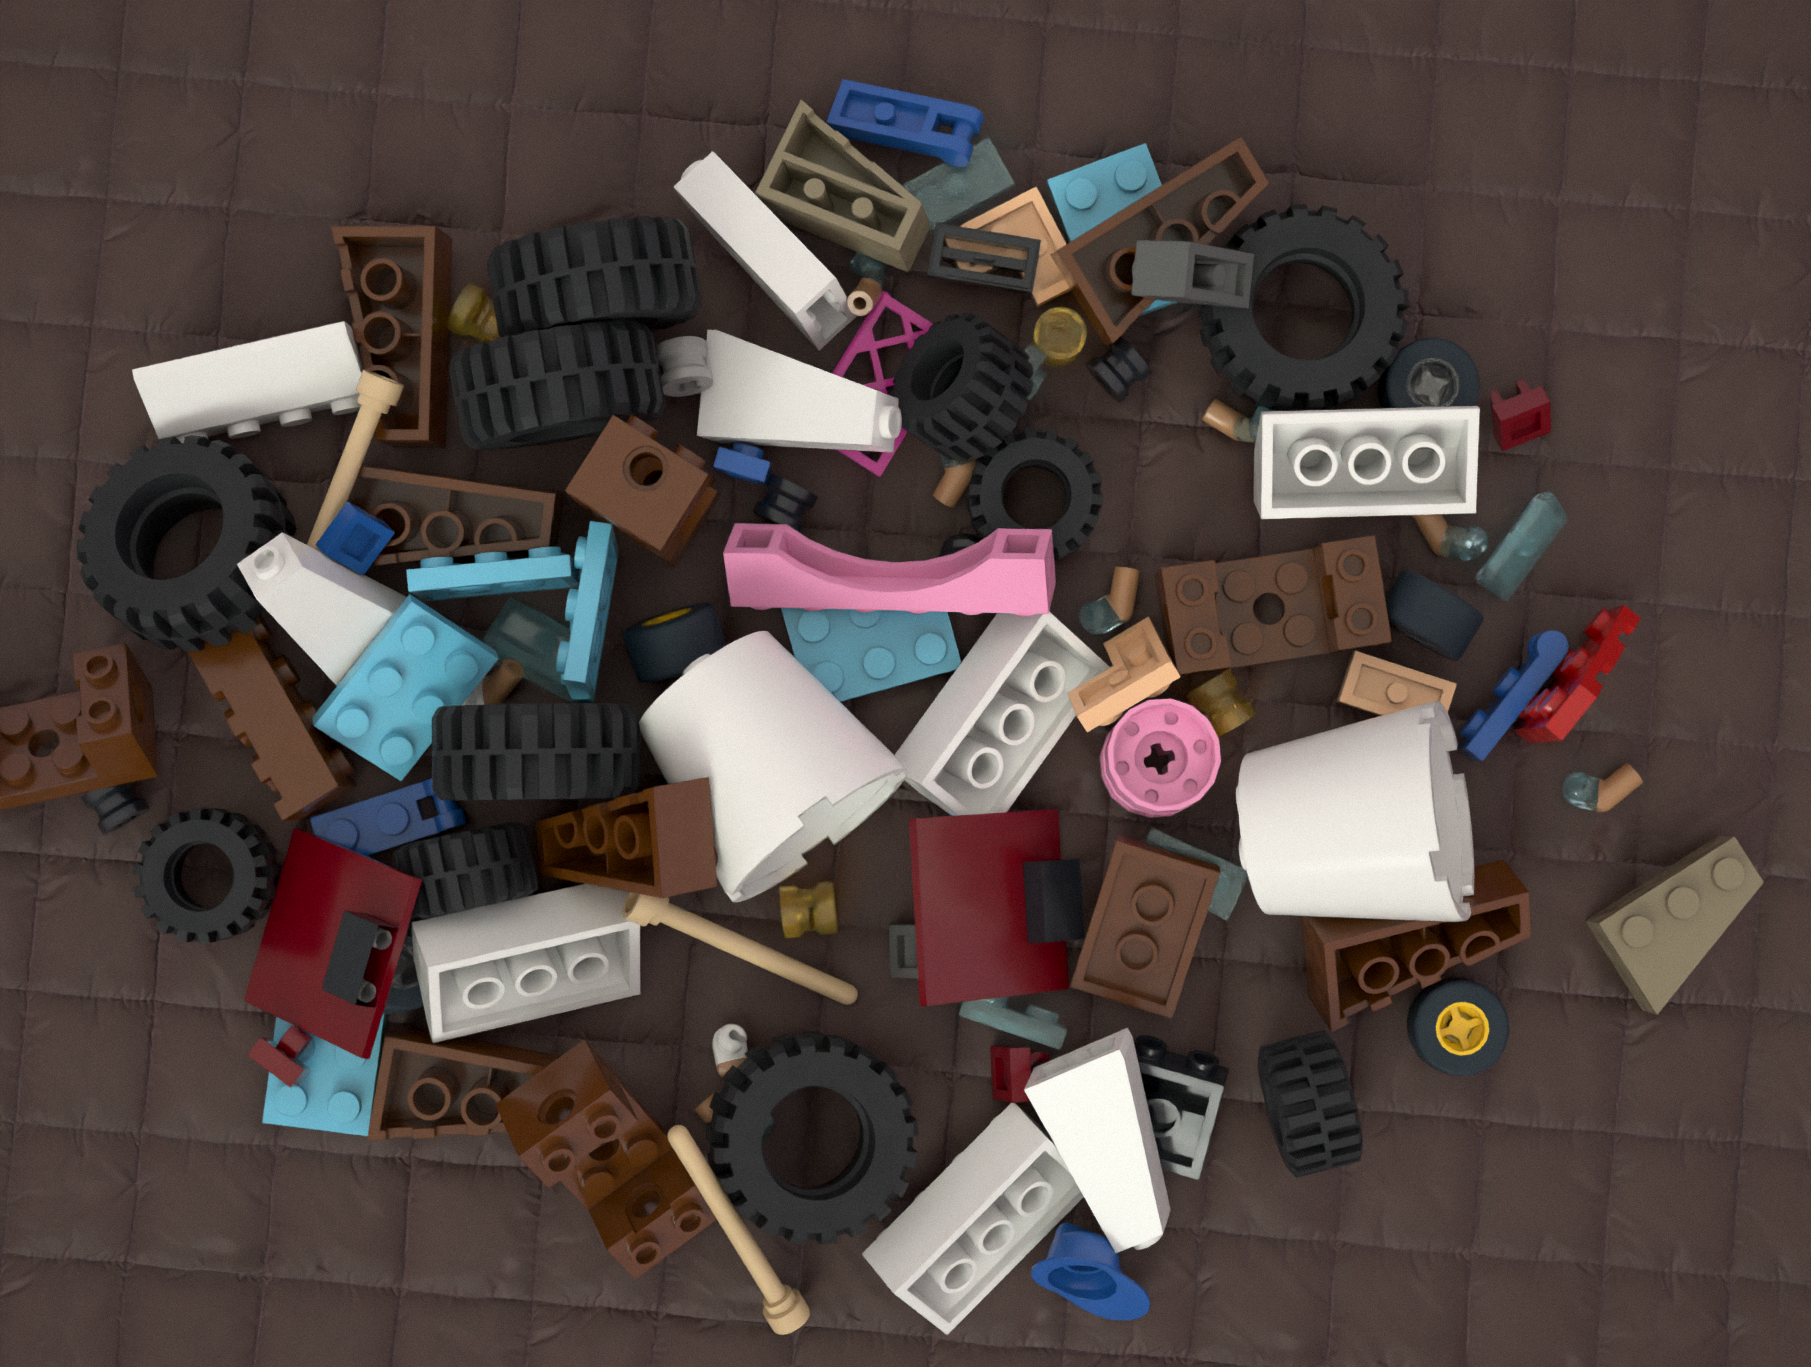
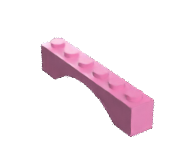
M735 523L723 552L731 606L751 607L757 610H766L774 607L803 608L807 611L855 609L859 612L899 610L915 614L940 611L961 612L966 615L1013 613L1018 616H1031L1034 614H1049L1056 586L1052 529L998 528L980 542L954 554L925 561L887 562L868 560L837 552L808 539L787 524Z

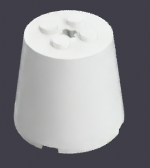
M758 631L746 635L726 645L712 655L705 654L693 661L683 671L684 675L653 702L639 722L640 733L667 784L709 777L713 839L718 855L716 876L732 902H741L752 898L808 865L803 857L805 853L827 837L833 845L841 841L886 802L906 777L903 772L907 769L900 760L768 631Z
M1441 702L1424 703L1247 753L1244 756L1236 788V803L1241 835L1239 840V856L1243 869L1247 870L1255 899L1265 914L1459 922L1469 919L1471 915L1469 902L1463 903V896L1474 895V849L1470 808L1464 773L1453 775L1449 751L1457 750L1458 743L1450 717Z

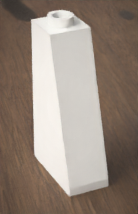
M713 151L703 160L692 163L684 171L681 180L674 188L687 208L818 350H821L857 317V315L849 310L847 306L848 298L836 277Z
M707 331L708 355L704 362L705 367L712 371L713 385L701 392L697 436L726 444L739 442L747 445L876 452L894 451V441L898 437L902 425L898 398L721 331Z
M283 532L237 564L256 599L336 686L407 598Z
M1126 1028L1034 1067L1024 1089L1115 1253L1130 1247L1141 1250L1156 1243L1164 1233L1171 1211L1135 1045L1129 1029Z

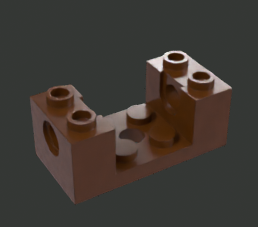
M613 415L565 492L587 513L603 523L612 524L614 530L676 568L720 499L718 491L711 488L716 479L702 470L706 461L692 451L678 444L672 452L655 441L659 432L644 421L630 415L625 423ZM657 475H662L655 484L647 486L650 479Z
M1375 535L1321 543L1312 549L1221 563L1209 560L1163 567L1154 574L1165 646L1180 676L1370 648L1392 642ZM1270 594L1280 601L1282 615L1275 624H1263L1255 617L1253 605L1260 595Z
M126 643L73 654L74 681L80 691L0 708V810L158 777L152 686ZM52 740L59 741V745L52 754L45 757L35 756L36 751L42 744Z
M585 1039L495 1104L519 1158L548 1188L561 1181L588 1209L607 1251L635 1280L717 1220L669 1143L668 1132ZM608 1142L604 1146L599 1147L601 1144Z

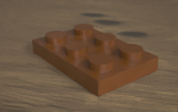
M1117 835L1070 987L1172 1019L1220 875L1221 866Z

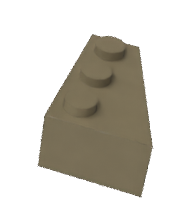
M800 100L755 192L756 196L781 222L909 273L931 227L923 204L874 161H869L850 144L846 137L839 131H834L814 113L811 107Z
M1717 836L1585 920L1640 1008L1643 1011L1658 1015L1764 881L1735 837Z

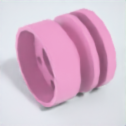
M1171 698L1148 700L1128 710L1106 735L1100 753L1101 778L1110 796L1128 812L1146 818L1170 817L1199 801L1214 784L1221 763L1219 738L1210 721L1192 705ZM1151 748H1155L1158 756L1167 755L1169 758V763L1162 768V775H1158L1155 767L1146 768L1144 760L1151 755Z

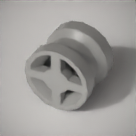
M696 336L676 337L665 340L656 346L658 364L662 366L663 371L661 382L664 395L673 397L694 395L709 389L713 385L712 371L705 367L704 359L708 355L707 343L703 338Z

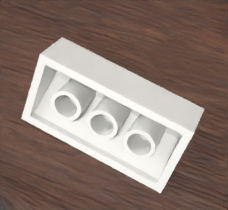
M345 321L132 369L158 439L176 437L181 443H184L185 437L190 435L204 436L208 439V436L228 432L231 439L248 437L260 433L261 424L280 420L282 427L296 426L312 421L311 413L331 408L333 415L359 411L361 404L357 403L360 393L355 389L364 367L359 345L355 343L353 329Z
M1478 406L1261 412L1254 449V504L1261 519L1476 513L1480 408Z
M1050 612L1049 614H1034L1031 616L997 613L896 752L895 756L907 769L903 772L906 776L904 780L920 794L953 816L1007 812L1075 718L1076 714L1067 693L1110 667Z
M581 884L411 922L414 964L432 1042L436 1043L639 995L640 925L622 916L628 892L590 884Z
M1011 1103L991 1121L989 1126L963 1152L954 1158L952 1163L924 1191L918 1194L912 1204L888 1228L878 1235L876 1240L862 1255L896 1296L948 1335L1084 1196L1050 1135L1016 1103Z

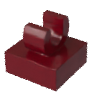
M1516 381L1517 396L1507 400H1502L1497 390L1490 392L1493 436L1502 451L1551 433L1550 400L1542 386L1531 390L1525 381Z
M291 1025L278 1044L269 1037H260L247 1055L290 1088L298 1087L311 1069L297 1058L304 1052L313 1037L302 1029Z
M1013 1044L990 1045L992 1099L1011 1103L1030 1101L1024 1089L1031 1075V1066L1037 1061H1048L1049 1054L1030 1050V1047Z

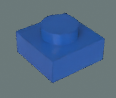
M734 442L732 450L719 447L713 465L717 473L767 487L766 483L773 467L771 462L762 459L764 455L763 450L739 442Z
M347 501L315 545L324 555L364 575L395 532L384 521Z

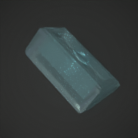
M1547 491L1534 496L1477 573L1476 581L1500 599L1507 601L1511 598L1566 524L1567 514L1555 495Z
M509 597L485 634L483 643L496 651L498 656L496 663L499 665L505 658L514 659L524 668V678L569 702H573L566 685L561 684V674L556 673L559 645L561 641L570 642V628Z

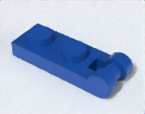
M842 79L826 124L849 139L934 156L949 165L965 167L968 165L973 152V146L970 143L972 136L980 133L984 115L980 110L970 105ZM939 126L951 127L953 129L951 135L938 132Z
M1549 630L1535 634L1529 639L1526 646L1527 660L1518 671L1510 667L1502 675L1492 689V692L1498 697L1486 712L1478 708L1460 729L1459 734L1465 738L1457 747L1461 753L1473 762L1483 761L1566 656L1569 644L1563 633Z
M432 778L310 818L315 835L365 856L468 824L464 808L458 809L456 800L438 799L432 790ZM432 797L438 816L425 820L419 800Z

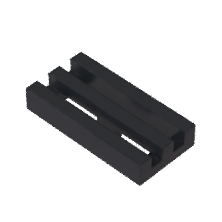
M936 223L927 278L1032 295L1041 240ZM944 238L1026 251L1028 252L1027 260L943 247ZM945 259L1024 272V280L940 266V260Z

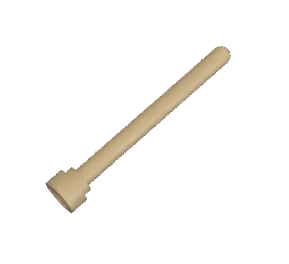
M363 370L355 389L360 393L357 403L361 404V407L307 543L308 546L321 553L323 552L315 544L348 501L381 414H388L391 405L397 406L404 385L368 370Z
M629 892L626 897L622 916L644 927L650 923L656 926L661 922L844 1005L853 1004L858 997L857 989L853 985L669 903V897L658 898Z
M682 1125L673 1126L668 1132V1141L763 1293V1315L776 1334L785 1335L796 1331L805 1324L810 1316L808 1304L799 1290L792 1289L789 1285L781 1283L729 1196L724 1192L721 1183L687 1128Z

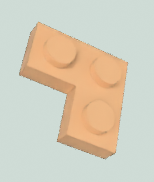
M1037 187L960 225V227L1041 240L1031 295L1037 307L1071 290L1050 256L1051 253L1066 245V242ZM944 238V243L949 248L1027 260L1028 252ZM954 261L956 267L963 270L989 274L998 269ZM1019 272L1020 276L1024 280L1025 273Z
M1149 616L1103 643L1113 664L1112 667L1067 693L1077 718L1087 732L1099 725L1105 726L1113 723L1122 716L1124 710L1145 698H1153L1162 694L1173 681L1180 678L1176 666Z
M1353 651L1336 702L1382 716L1424 703L1439 701L1448 713L1457 684L1377 657Z

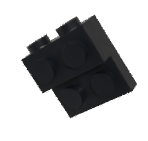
M1148 1035L1139 1036L1136 1038V1042L1134 1041L1161 1168L1162 1170L1199 1180L1229 1068L1219 1066V1059L1209 1052L1193 1050L1188 1053V1056L1167 1051V1044L1159 1038Z

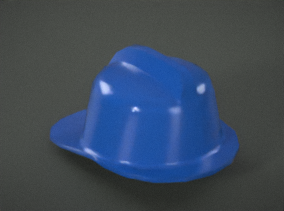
M1063 1223L1056 1229L1055 1237L1050 1244L1046 1259L1039 1261L1032 1267L1031 1278L1036 1284L1058 1293L1078 1307L1096 1316L1111 1320L1129 1321L1141 1318L1149 1311L1151 1300L1147 1292L1134 1280L1122 1273L1119 1252L1115 1253L1107 1237L1093 1233L1070 1223Z

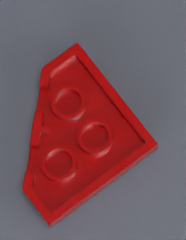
M1625 605L1614 607L1609 612L1602 608L1583 630V633L1588 636L1587 640L1575 652L1571 649L1568 650L1564 659L1551 674L1555 679L1543 692L1540 693L1538 691L1518 716L1521 718V721L1513 731L1528 743L1562 741L1602 690L1603 685L1595 680L1597 674L1602 671L1607 675L1614 668L1622 654L1625 645L1618 640L1619 635L1623 631L1629 636L1635 630L1641 618Z

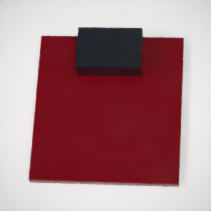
M1058 809L909 819L920 1006L1069 989L1066 941L1085 939L1080 859H1061Z
M294 828L244 1001L360 1058L370 1059L422 879L303 829Z

